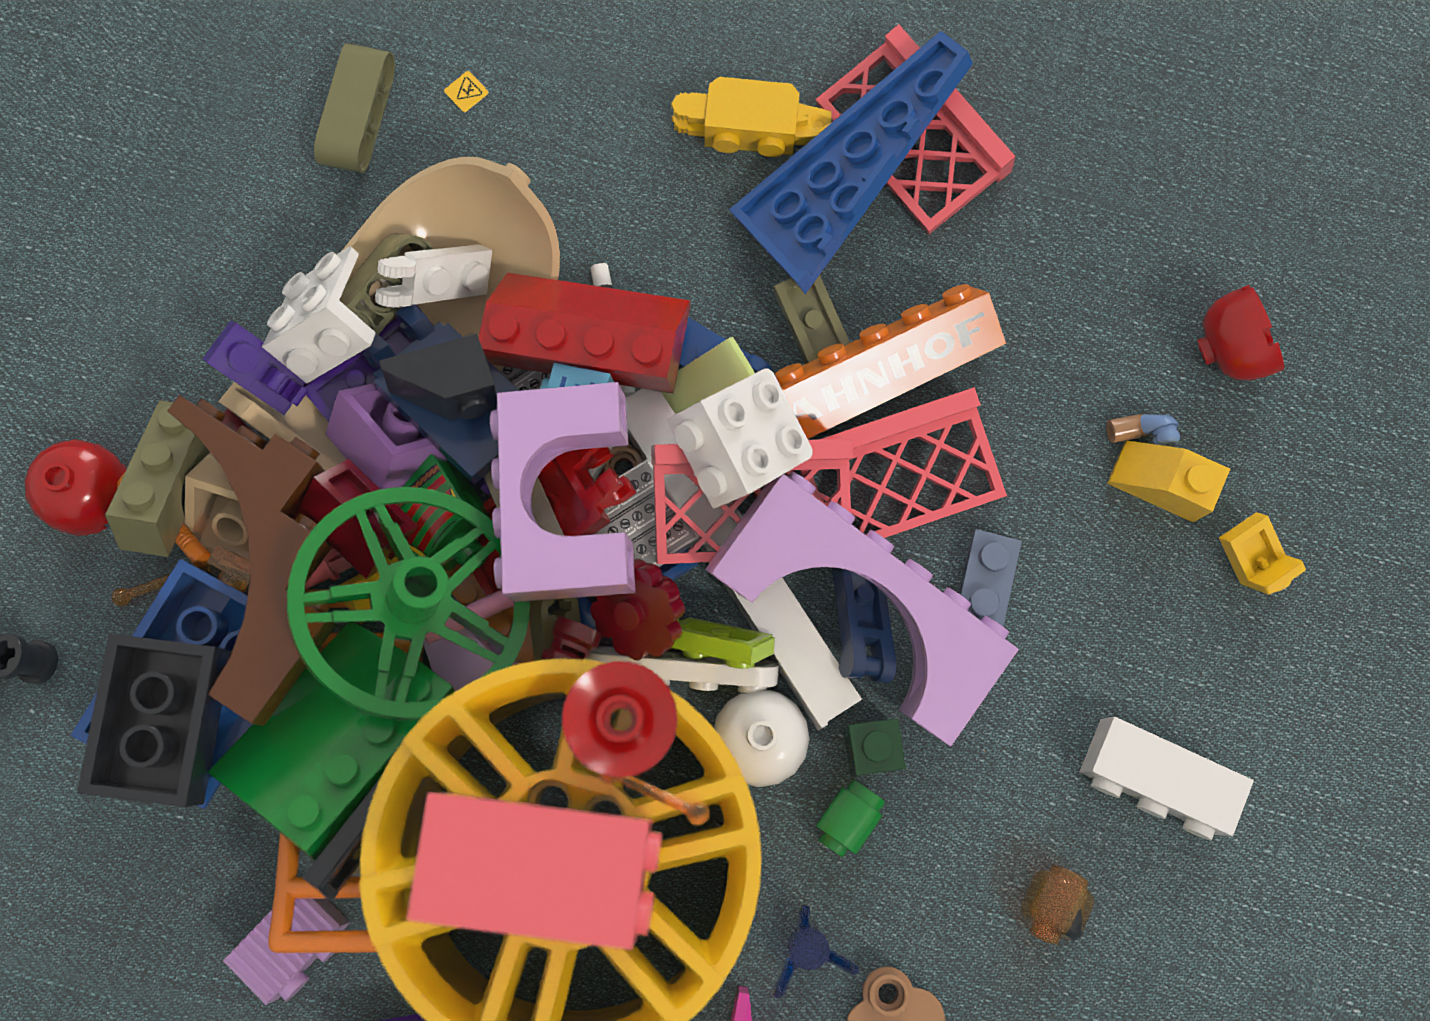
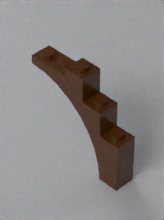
M179 395L167 412L195 434L221 465L239 500L249 538L250 585L244 621L231 656L208 695L251 724L264 726L306 668L296 650L289 630L286 596L291 569L297 553L317 523L301 513L297 515L295 520H293V517L296 515L313 478L325 470L316 461L320 453L301 439L294 437L289 443L274 434L267 444L261 437L242 425L237 432L224 425L222 421L226 415L202 398L194 405ZM325 541L312 560L305 584L332 548ZM326 604L304 606L305 613H327L330 609ZM307 623L310 635L318 650L336 627V623Z

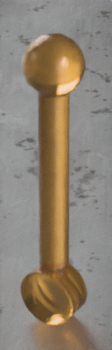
M208 562L205 566L200 568L206 570L207 572H210L211 566ZM170 574L128 590L122 587L117 588L111 595V601L116 606H125L130 602L131 598L163 587Z
M598 773L599 778L604 783L613 784L618 782L686 814L692 824L702 825L709 818V809L702 802L688 803L633 776L610 777Z

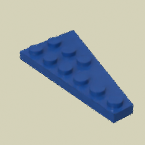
M943 31L937 33L729 209L743 228L804 294L813 285L973 65L968 51Z

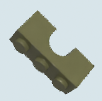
M158 401L105 514L120 550L169 557L185 520L181 505V494L185 476L210 453L195 434L167 412L173 402Z

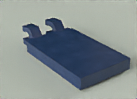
M411 304V306L402 307L395 314L402 322L399 325L400 330L412 343L395 355L389 344L376 333L371 346L363 350V358L376 370L373 376L376 378L374 383L377 391L474 485L491 471L492 460L499 458L498 440L493 439L490 426L491 411L497 410V407L489 409L486 414L478 418H458L450 421L388 392L379 360L463 338L449 323L444 326L439 321L433 326L427 316L415 305ZM486 359L495 384L496 397L497 393L520 391Z

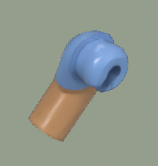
M1137 414L1108 420L1106 423V432L1111 443L1153 436L1155 445L1172 446L1180 440V433L1177 430L1179 423L1170 415Z

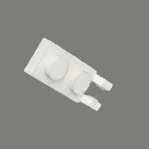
M478 244L405 252V256L378 260V273L389 278L403 277L402 285L378 288L376 290L375 302L382 306L394 308L411 306V304L485 295L488 291L492 250Z

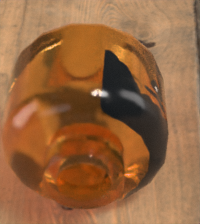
M1052 865L1049 871H1037L1032 877L1020 906L1021 915L1032 924L1029 933L1054 946H1058L1061 938L1069 941L1079 939L1084 932L1095 905V898L1087 889L1089 882L1082 876L1057 865Z

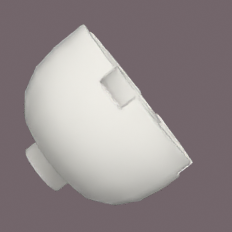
M767 689L757 693H740L725 704L717 715L714 730L720 735L734 756L748 785L763 787L779 784L794 775L806 758L810 741L807 720L797 704L780 692Z

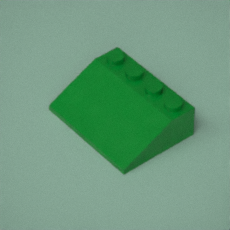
M349 622L320 654L328 665L344 680L366 693L375 695L383 639L355 622ZM393 646L384 699L394 701L407 655L405 651L396 646ZM418 661L415 676L411 679L405 702L432 701L450 696L455 693V690L451 684ZM305 668L264 726L252 724L208 773L315 862L383 775L392 756L402 744L406 735L420 720L400 721L385 719L357 710L328 692L309 670Z

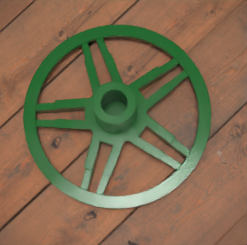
M395 487L376 490L353 498L334 509L313 528L303 542L293 563L288 581L286 609L289 630L300 658L309 672L328 692L347 705L370 715L392 720L418 721L446 698L425 702H405L411 679L415 676L426 634L432 632L493 662L492 667L482 676L484 677L490 673L511 667L516 660L527 632L530 601L514 602L513 621L507 638L490 627L487 620L454 600L451 592L494 549L497 550L501 557V538H496L493 521L477 508L452 495L425 488ZM415 503L434 506L461 517L476 528L462 538L455 539L431 558L424 556L415 557L398 523L394 524L385 505ZM373 510L398 562L390 565L387 564L365 511ZM357 515L365 540L379 572V579L373 582L332 586L330 590L304 593L308 570L321 545L339 526ZM484 535L490 542L448 579L442 566ZM370 599L371 610L333 611L330 613H305L304 606ZM450 617L477 636L502 650L501 654L497 655L481 647L477 642L444 626V624ZM382 621L384 623L385 629L379 657L375 695L366 693L351 685L328 665L315 646L307 623ZM397 638L410 641L396 696L394 701L384 699L394 640Z

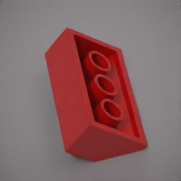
M507 272L486 301L479 340L485 358L492 365L551 374L553 364L559 363L609 373L613 381L618 382L619 385L674 393L691 301Z

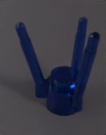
M808 905L800 907L799 918L797 919L798 928L789 937L787 946L790 957L785 960L783 970L775 984L773 995L776 998H781L784 995L794 971L798 967L805 970H815L825 962H829L852 975H856L859 972L856 964L836 951L829 949V943L821 931L816 927L810 926L811 913Z

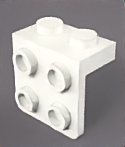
M351 246L337 255L334 252H329L317 263L314 270L304 275L302 272L294 275L283 288L282 294L286 297L282 305L274 311L267 322L271 329L262 347L305 383H309L370 347L376 334L374 330L339 301L359 255Z
M763 369L667 419L678 446L683 450L698 479L700 489L707 496L713 509L752 493L807 461L812 456V447L774 373L769 369Z

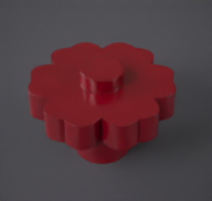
M635 558V593L595 596L598 600L591 605L590 613L595 620L597 631L603 637H612L613 648L618 654L628 655L631 659L639 661L648 654L659 657L673 647L675 641L683 633L677 619L684 615L685 606L680 599L679 589L671 578L662 575L660 568L656 564L646 563L639 558Z

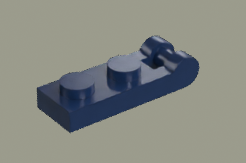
M832 567L842 653L839 659L840 674L844 678L861 679L863 675H866L874 682L890 683L895 677L897 664L887 596L864 577L846 569ZM865 646L871 647L872 656H866Z

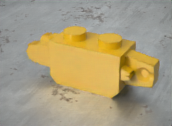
M718 77L709 84L708 94L692 92L690 94L686 92L682 94L680 92L679 95H675L676 97L671 103V109H673L674 113L671 116L674 130H677L678 133H683V135L688 133V135L705 137V147H713L715 150L723 153L745 150L756 151L766 157H779L783 154L793 155L794 145H806L831 124V111L800 104L799 92L790 83Z

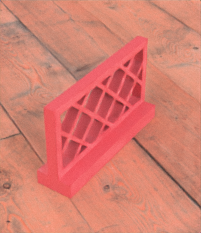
M897 25L885 35V43L816 99L817 106L831 111V122H833L842 115L831 104L843 93L861 94L862 98L876 86L868 85L869 72L884 60L894 71L919 50L920 47L900 25ZM863 77L862 85L855 84ZM956 88L934 118L936 120H932L926 128L946 130L952 137L951 152L924 150L925 129L920 136L919 150L911 149L905 157L918 159L916 181L898 180L892 175L885 184L928 235L993 182H1000L1010 174L1016 157ZM957 144L965 153L956 152ZM923 159L950 161L948 183L921 181ZM955 162L974 163L984 174L972 185L953 183ZM905 189L915 190L914 199ZM920 190L947 192L945 207L932 218H929L918 205ZM952 192L961 193L958 197L951 201Z
M975 387L819 439H852V459L855 458L850 468V483L853 479L876 490L865 514L851 508V514L862 520L858 530L864 533L867 524L878 528L874 532L886 538L1007 496L977 410L980 402ZM968 421L974 438L967 454L944 443L952 425ZM942 429L938 439H935L927 435L928 433ZM918 438L934 446L923 469L900 458L908 440ZM898 444L894 452V455L883 450L884 448ZM940 450L963 461L952 484L929 473ZM977 450L981 461L973 458ZM872 452L890 461L879 484L856 473L863 456ZM896 464L919 475L909 499L885 488ZM969 465L986 473L991 491L975 496L959 488ZM809 470L799 471L801 476L803 477ZM812 477L809 482L816 488L814 493L822 501L826 502L830 497L818 492L814 477ZM926 479L949 490L940 509L931 511L915 503ZM882 494L905 505L896 524L887 526L871 518ZM956 494L966 499L951 504ZM912 509L922 513V515L907 519Z
M852 439L808 440L812 447L811 458L791 470H809L803 476V478L809 481L819 469H837L836 492L825 503L815 493L812 495L826 506L831 501L836 503L838 500V504L851 513L849 459L853 458ZM678 444L652 445L651 463L653 465L656 563L710 562L720 549L710 536L728 517L738 524L741 519L734 511L748 495L734 500L729 507L726 504L720 506L724 512L704 533L684 514L703 492L683 450ZM789 470L784 474L788 477L792 471ZM664 474H685L699 488L680 509L665 496ZM758 488L753 492L758 496L761 490ZM665 504L675 513L667 523ZM681 518L700 538L687 552L667 553L666 533ZM705 542L715 550L697 552Z

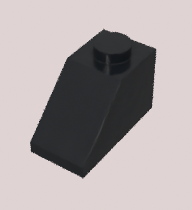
M477 334L379 360L389 393L450 421L458 418H478L486 414L489 409L497 407L495 384Z

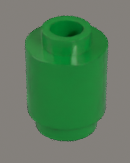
M852 780L847 789L841 787L816 824V827L823 832L818 841L842 858L848 850L857 856L883 817L880 810L886 802L859 782Z

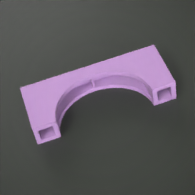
M791 472L788 477L782 474L767 483L705 570L752 603L762 591L776 580L790 573L813 567L846 569L873 583L897 608L904 620L912 644V679L899 711L951 747L1019 650L1005 639L1009 631L988 616H984L980 621L967 610L971 603L959 593L948 587L944 592H941L929 583L933 575L920 564L911 559H908L904 564L890 554L894 546L884 537L872 530L865 535L851 525L855 520L854 515L833 501L828 506L823 504L812 495L816 488L802 476Z

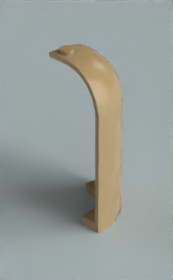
M459 157L432 165L396 188L376 208L343 250L351 246L359 253L349 276V281L380 242L388 235L394 233L422 237L430 243L433 249L478 244L491 249L492 257L487 294L417 304L433 325L439 321L444 326L449 323L461 336L474 332L479 337L486 301L507 272L558 280L560 268L559 242L556 229L548 211L528 187L531 181L520 168L511 163L503 166L479 157ZM409 244L402 248L400 256H405V252H412ZM380 280L374 282L369 291L370 300L373 304L377 303L375 302L376 290L383 287ZM395 314L394 317L390 320V322L393 321L395 318H397V317H396V314ZM493 365V366L496 367L499 371L504 367V366ZM235 382L218 401L270 440L274 434L289 443L294 437L301 439L320 453L316 461L325 471L347 460L326 435L328 421L306 395L298 406L292 404L285 415H282Z

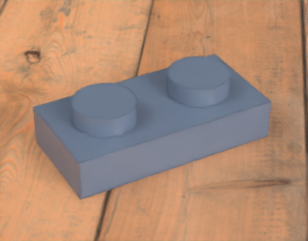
M975 529L971 535L959 594L971 603L967 611L980 621L984 616H988L1004 626L1022 541Z

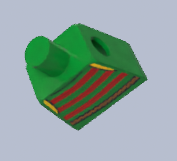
M432 453L403 486L425 488L452 495L477 508L492 520L468 479L451 462ZM396 503L418 525L415 532L411 533L407 540L415 557L424 556L431 558L452 541L462 538L476 528L468 521L444 509L424 504ZM476 540L442 567L446 571L454 569L457 564L462 567L483 548L482 544ZM487 557L482 561V563H481L476 569H478L479 567H481V566L484 564V562L486 561Z

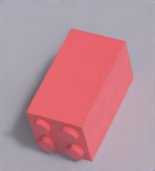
M428 793L407 920L632 950L638 934L647 935L648 929H650L654 893L644 892L646 871L656 872V869H658L662 833L652 832L653 819L455 793Z

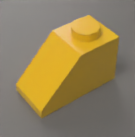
M1126 441L1123 444L1107 484L1190 522H1195L1213 512L1230 468L1184 448Z

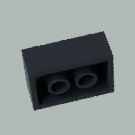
M109 633L77 794L181 807L204 804L209 779L208 771L211 769L222 703L208 694L228 662L232 651L212 646Z

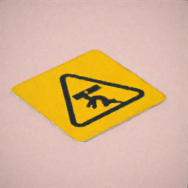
M466 71L444 89V92L463 112H467L489 94V91L469 71Z

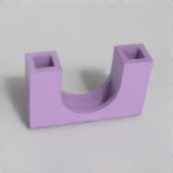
M618 382L497 393V410H492L490 414L491 432L493 439L498 440L499 458L493 459L491 466L494 487L500 489V508H494L493 510L494 533L496 538H501V558H496L494 562V577L497 588L502 589V594L514 602L635 593L633 542L625 532L584 536H559L541 529L532 509L534 483L541 470L555 457L578 449L628 445L626 397Z

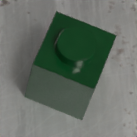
M898 718L852 724L843 728L850 776L906 769Z

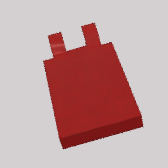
M609 447L578 449L565 452L551 460L539 473V481L564 536L595 535L611 522L605 509L623 503L636 493L628 477L623 475L618 478L615 471L610 468L601 474L596 481H594L589 473V469L601 466L614 456ZM491 497L483 505L493 521V510L497 507L493 497ZM484 535L478 540L483 547L490 542ZM496 549L488 555L481 567L473 571L485 596L501 590L497 588L494 577L495 559L501 558Z

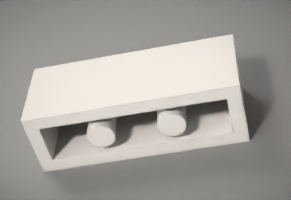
M1117 717L1100 720L1079 771L1093 778L1091 787L1116 798L1120 797L1121 792L1139 800L1136 806L1138 809L1161 819H1166L1167 813L1185 821L1182 827L1184 830L1207 840H1212L1214 835L1233 836L1254 780Z

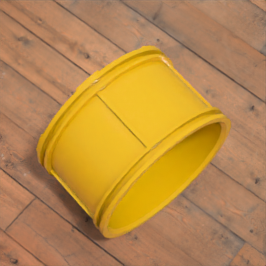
M579 659L538 660L490 673L467 684L443 699L406 735L387 765L369 807L360 857V893L369 935L383 966L397 989L413 1009L426 1021H689L721 987L741 952L755 914L761 874L760 832L755 807L746 780L734 756L708 721L683 698L671 691L676 703L678 717L675 735L696 756L704 768V775L700 779L638 799H632L623 790L625 777L605 776L586 768L570 750L564 736L563 726L551 770L539 773L535 772L495 728V725L505 718L527 707L545 701L567 698L575 682L590 669L604 664L603 662ZM625 709L617 710L612 727L618 731L628 729L632 723L631 713ZM472 745L505 780L507 787L501 795H492L459 763L462 756ZM556 786L566 793L568 798L567 808L593 811L598 803L607 800L612 801L618 806L621 815L653 819V824L713 804L719 805L723 813V825L662 840L658 869H656V871L717 857L726 858L729 862L728 880L723 905L716 925L707 940H701L654 896L651 924L648 930L685 967L674 977L666 981L635 945L632 950L596 945L640 996L637 999L617 1006L596 1010H564L577 951L592 944L505 933L490 980H487L468 963L448 935L447 931L460 927L407 920L428 793H441L444 788L448 793L540 805V799L546 789ZM646 871L644 892H650L648 883L651 874L654 872ZM531 948H541L546 951L547 958L536 1003L533 1004L515 997V993Z

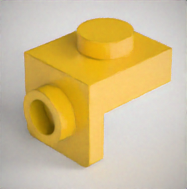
M1256 512L1219 537L1240 584L1262 593L1272 594L1287 588L1294 578L1306 570L1302 560L1285 554L1267 515Z

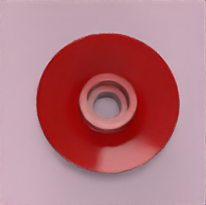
M629 661L607 662L583 674L570 689L562 714L564 736L574 756L590 770L610 777L634 776L656 765L672 745L678 721L674 697L663 679L651 669ZM619 709L629 711L632 716L630 727L624 731L615 730L611 725V716Z

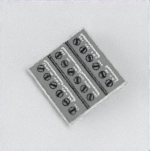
M647 459L623 474L628 477L636 493L623 503L605 509L611 522L596 534L625 532L633 542L634 559L639 558L646 563L656 564L660 567L663 564L656 563L653 465ZM665 485V496L680 509V506ZM665 504L667 523L675 513ZM681 518L666 533L667 553L684 552L692 547L700 538Z

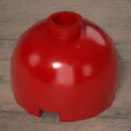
M1247 285L1232 291L1216 300L1209 307L1202 321L1205 337L1196 340L1206 366L1215 363L1223 375L1234 380L1247 381L1264 378L1284 370V361L1279 343H1273L1270 328H1273L1253 287Z
M77 439L56 442L41 451L29 465L24 480L26 501L33 514L54 530L75 536L97 534L107 528L104 527L108 523L105 514L117 491V482L126 472L127 468L121 464L115 454L99 444Z

